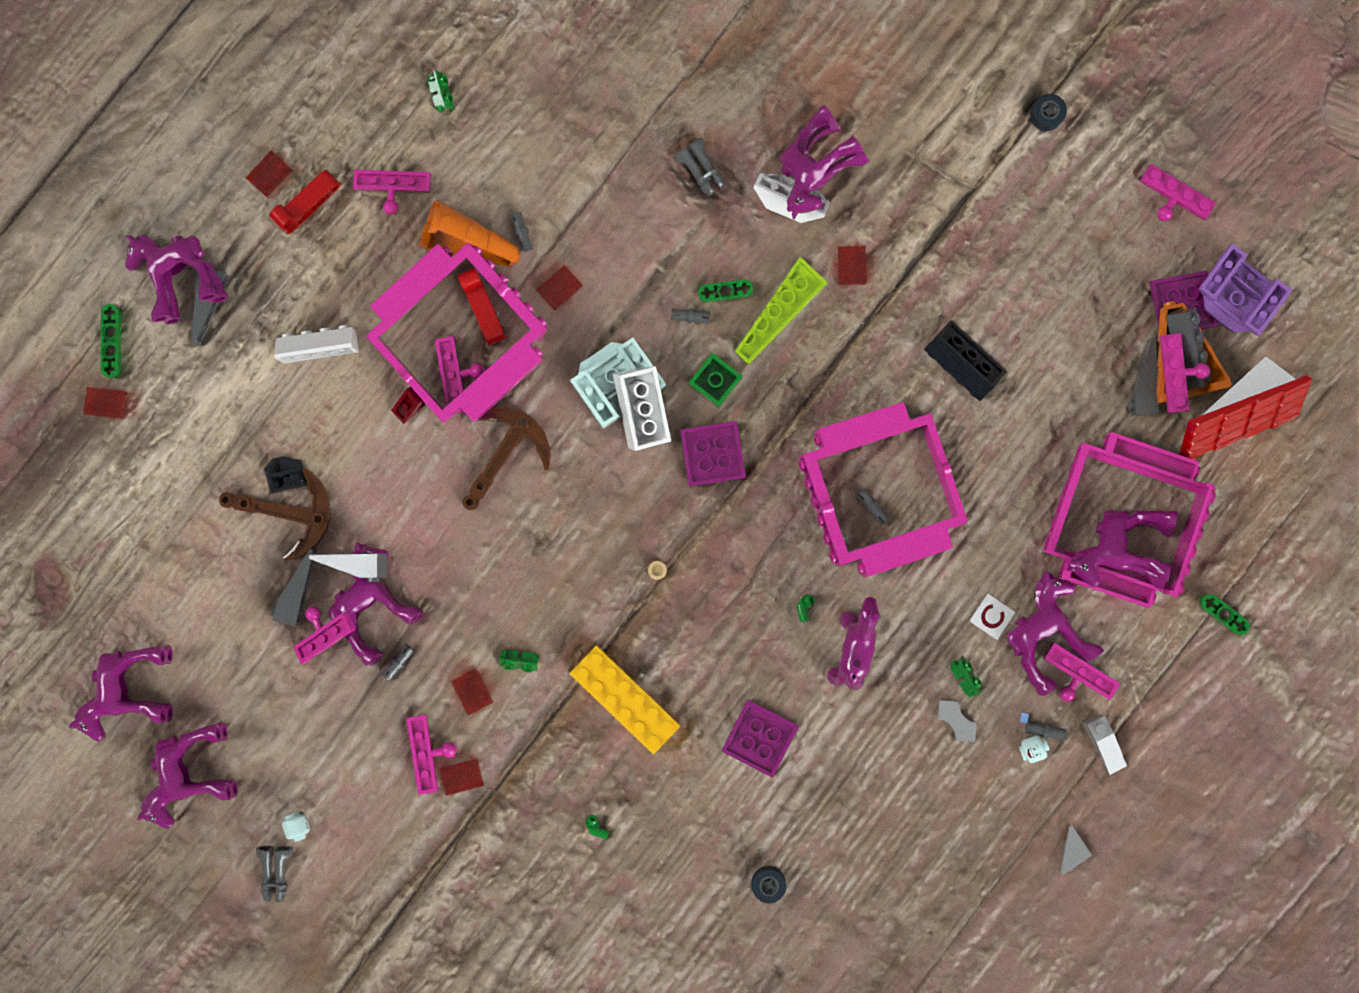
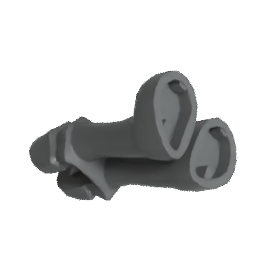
M701 137L691 143L688 148L686 147L677 153L673 159L676 163H684L692 172L701 190L710 196L714 194V191L708 181L713 179L719 189L724 186L722 175L718 173V169H715L704 151L705 142ZM690 151L698 158L707 173L703 174Z
M259 846L256 848V855L260 859L262 866L261 893L264 902L271 901L272 887H276V902L284 901L287 892L285 889L287 885L285 882L286 859L292 856L293 847L280 846L274 849L273 846ZM273 854L275 861V879H272L271 863Z

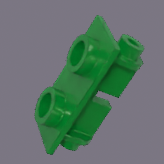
M434 70V74H430L427 81L431 93H438L432 96L435 109L438 110V113L444 112L445 108L454 110L453 97L448 88V79L444 73Z
M501 650L499 658L500 667L506 670L522 669V671L529 673L538 671L540 655L522 651V657L518 658L519 651Z
M961 656L958 662L955 660L950 663V669L956 680L961 677L964 678L963 681L959 682L964 694L972 697L976 692L978 695L982 690V683L977 676H974L969 660H965L964 656Z

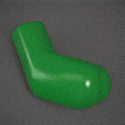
M806 594L802 596L796 605L800 622L809 620L807 610L815 602L813 595Z
M589 815L585 821L589 833L607 840L609 830L600 827L595 815Z

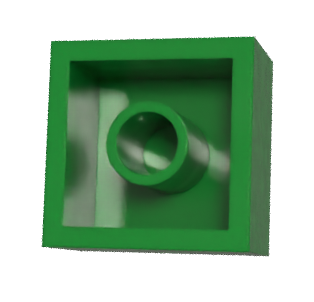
M712 353L690 380L688 386L719 409L742 380L743 376Z

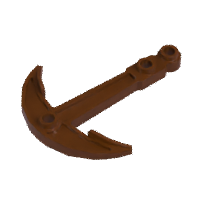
M495 407L488 410L477 420L495 422L500 420L509 424L510 429L484 472L478 476L470 488V494L464 497L463 506L466 509L474 510L479 506V500L485 497L494 483V478L525 436L536 444L534 448L542 460L544 470H549L551 452L548 439L544 430L530 415L509 407ZM521 419L526 420V424L524 426L520 425ZM479 483L484 484V488L482 490L478 489ZM468 499L473 500L472 506L467 504Z
M306 468L302 471L308 483L309 494L313 495L311 509L264 502L257 498L238 494L234 495L228 492L221 494L219 497L220 505L225 508H233L254 514L261 513L306 524L307 530L304 538L298 540L293 549L283 557L284 560L295 559L307 554L309 549H313L320 543L330 523L331 508L329 496L318 477ZM226 496L229 498L228 503H224V498ZM244 500L248 503L246 507L242 506ZM317 516H321L322 518L321 522L319 523L316 521Z

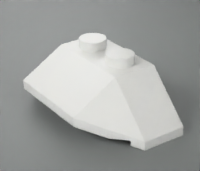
M760 173L753 188L764 206L793 220L792 211H787L786 201L792 187L795 185V179L787 178L783 174ZM818 190L811 191V195L821 198L822 208L798 214L794 220L803 223L823 218L831 202L826 200Z

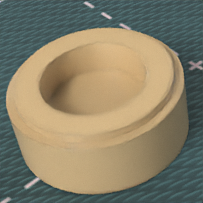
M653 561L648 567L649 576L655 580L664 578L667 573V567L661 561Z

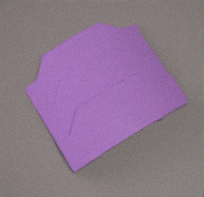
M1232 243L1227 246L1218 258V262L1198 288L1203 295L1204 310L1233 333L1249 331L1259 336L1293 290L1279 279L1270 281L1244 261L1247 254Z

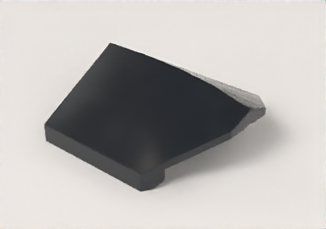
M282 456L273 458L267 464L264 472L270 494L287 492L308 485L302 471L303 465L301 460Z

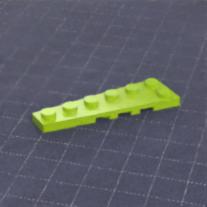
M800 257L735 350V353L749 365L828 282Z

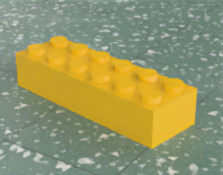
M598 645L570 672V675L653 755L681 726Z

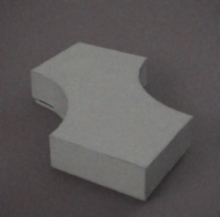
M938 700L937 719L945 721L951 726L955 740L975 742L977 723L966 719L962 715L959 702Z

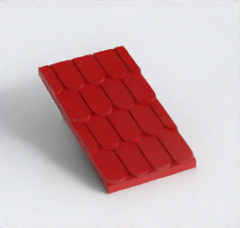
M1265 357L1204 414L1188 421L1179 455L1194 459L1211 450L1217 451L1243 437L1247 439L1268 428L1274 429L1297 418L1313 379L1308 375L1295 379L1269 358Z

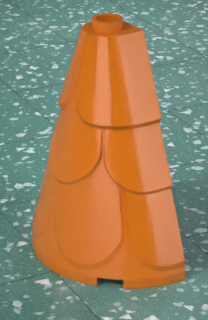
M436 199L434 200L418 247L432 250L437 244H440L442 247L446 245L452 251V255H455L469 243L480 248L483 251L481 256L485 260L489 258L493 264L512 267L515 262L518 263L521 252L518 251L517 246L448 204Z
M1175 301L1163 304L1164 307L1160 309L1157 342H1159L1156 389L1158 404L1167 403L1160 336L1170 334L1166 315L1173 310L1187 309L1184 303L1176 304ZM1205 337L1203 346L1208 354L1207 365L1212 373L1211 382L1205 387L1187 389L1188 399L1232 387L1230 377L1215 356V352Z

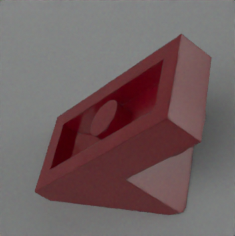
M409 387L391 411L405 424L425 406V403L412 387Z

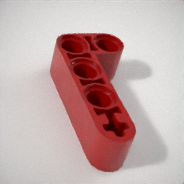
M324 170L285 207L280 204L273 208L269 213V217L286 234H290L340 188L341 183L328 170Z
M473 268L457 275L488 345L491 346L507 339L477 270Z

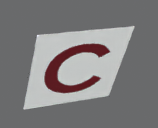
M987 594L970 619V622L998 640L1016 612Z

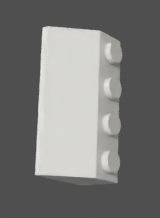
M342 325L336 330L322 328L320 332L312 333V331H302L301 335L295 336L292 333L283 334L282 338H276L274 357L282 363H291L358 353L357 333L350 325Z
M656 367L637 368L614 373L613 378L628 448L637 451L671 442Z

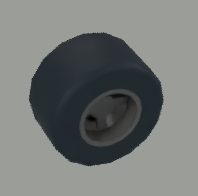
M1045 94L1040 96L1032 105L1030 120L1037 129L1052 131L1064 121L1067 114V106L1058 95Z
M763 866L752 876V891L761 902L767 904L775 903L784 896L787 888L786 879L776 867Z

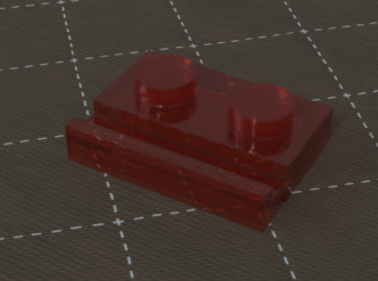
M270 151L245 178L265 197H268L293 170L273 151Z
M838 246V286L866 285V246Z
M563 265L536 291L556 311L579 291L583 285Z
M92 387L86 388L87 395H85L84 415L124 419L125 396L127 392Z
M477 668L451 681L467 715L494 703Z
M478 758L439 768L446 796L484 786Z

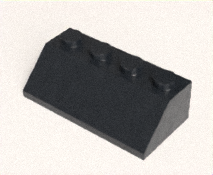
M952 320L924 348L931 358L938 362L945 371L951 374L959 384L965 387L979 401L997 385L1007 372Z

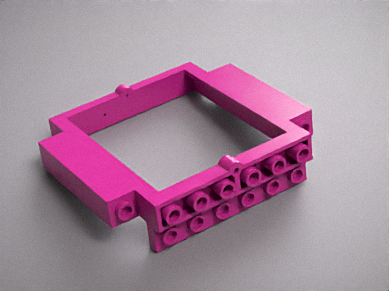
M469 243L461 248L453 257H451L452 251L446 245L442 247L440 244H437L370 305L382 321L366 337L443 423H447L461 409L472 421L476 422L544 361L541 357L543 353L536 345L534 347L532 345L544 338V334L548 331L545 327L547 323L541 316L537 318L532 313L535 309L527 301L525 303L522 302L520 299L522 295L515 287L511 289L506 284L509 280L502 273L499 275L494 270L496 266L489 258L485 260L481 256L483 251ZM468 259L531 330L451 403L443 408L384 343L380 336L459 264Z
M901 402L814 431V442L820 449L799 456L798 465L800 470L804 471L806 477L804 479L805 486L811 492V504L817 510V522L823 528V539L825 544L829 545L831 551L829 557L836 567L857 560V570L865 578L953 548L948 529L966 524L968 520L952 476L951 466L945 456L931 413L910 420L905 404ZM922 427L952 518L848 552L817 460Z
M1113 432L1106 434L1102 449L1086 443H1079L1042 550L1044 553L1064 559L1058 578L1146 608H1150L1155 603L1156 591L1173 597H1179V594L1183 593L1185 584H1183L1185 576H1188L1191 570L1190 561L1197 552V541L1203 535V523L1207 521L1210 511H1208L1210 503L1212 504L1216 497L1213 484L1207 482L1200 483L1194 480L1200 472V467H1198L1200 462ZM1087 456L1196 493L1185 527L1179 538V544L1171 564L1169 579L1165 582L1163 590L1154 587L1147 577L1124 569H1112L1103 565L1096 566L1101 579L1096 587L1088 585L1075 572L1066 571L1076 553L1056 547Z

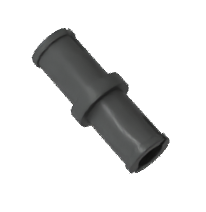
M522 212L514 213V216L510 215L515 229L514 235L518 238L521 252L532 250L533 246L528 235L529 229L525 226Z
M672 308L671 313L679 315H671V320L688 321L690 324L692 322L709 324L710 319L702 318V316L710 317V311H695L693 308H689V310Z
M863 489L856 496L866 507L867 513H871L880 525L890 518L879 506L880 503L875 501L866 489Z
M404 644L398 654L391 658L390 664L381 673L383 677L386 676V680L391 681L400 668L403 669L405 667L404 663L415 652L413 648L410 649L411 646Z
M1027 721L1025 733L1040 735L1045 739L1050 737L1065 741L1067 729L1053 727L1048 723L1043 725Z

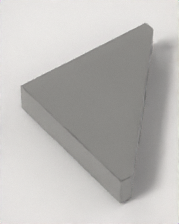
M1071 824L1068 826L1062 855L1063 859L1059 871L1061 875H1064L1092 856Z

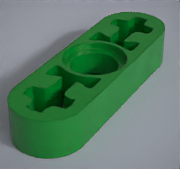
M748 280L705 284L699 288L698 297L704 303L748 298L753 292V285ZM742 284L750 288L746 294H743V291L740 290L736 292L737 295H734L733 285H736V289L742 288ZM723 286H728L731 289L729 296L721 295L720 289ZM714 287H718L717 298H715V294H710L709 298H705V295H701V293H704V289H708L709 292H714Z
M1204 594L1200 597V608L1232 633L1244 635L1249 631L1250 624L1248 620L1213 594ZM1206 599H1212V600H1211V603H1212L1214 606H1219V607H1217L1216 609L1213 608L1212 606H1207V607H1206L1207 602H1206L1205 600H1206ZM1222 609H1226L1229 612V617L1226 620H1222L1219 616ZM1232 620H1234L1237 623L1242 622L1241 626L1243 627V630H1237L1238 626L1236 624L1228 623Z

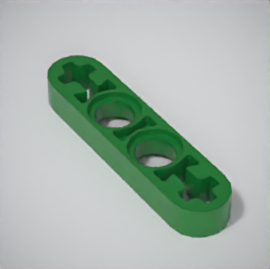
M106 304L101 309V373L107 378L114 379L121 372V310L113 304ZM112 309L115 311V314H112L110 317L107 315V312H110ZM109 327H114L116 330L115 335L112 337H108L106 334ZM109 346H114L116 350L112 356H108L106 353V349ZM106 359H115V362L111 361V367L115 368V371H111V374L107 372V368H110V362L106 361Z

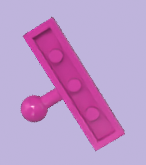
M1153 164L1148 166L1140 179L1141 183L1169 199L1167 204L1159 208L1157 216L1161 221H1168L1172 218V209L1175 203L1204 221L1208 218L1216 204Z
M354 169V190L388 191L387 201L383 205L384 212L388 215L396 214L399 208L395 201V192L430 193V172Z
M1181 334L1161 335L1160 346L1168 413L1188 412L1190 408L1186 376H1196L1199 379H1204L1209 376L1210 368L1207 364L1200 363L1195 368L1185 369Z
M454 336L435 339L446 406L464 391L463 377L472 376L477 379L485 372L484 366L479 363L473 364L469 369L460 370Z
M311 606L306 610L305 616L309 621L313 622L316 632L293 648L300 663L304 664L356 628L348 612L341 613L323 626L320 620V609Z
M1052 643L1043 658L1073 677L1068 687H1064L1060 691V698L1065 702L1074 700L1075 689L1079 682L1108 700L1112 699L1120 686V683L1056 643Z
M427 714L408 717L406 719L418 795L438 792L433 757L444 755L447 758H451L457 753V747L454 743L447 742L441 748L432 749Z

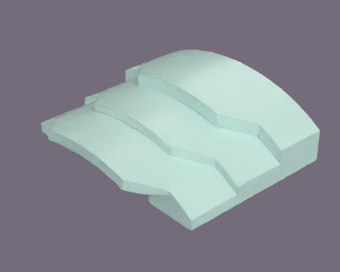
M631 338L624 344L611 342L581 362L578 375L572 378L570 382L604 429L622 418L613 374L630 369L653 367V365L634 338ZM657 372L661 390L666 386V383Z

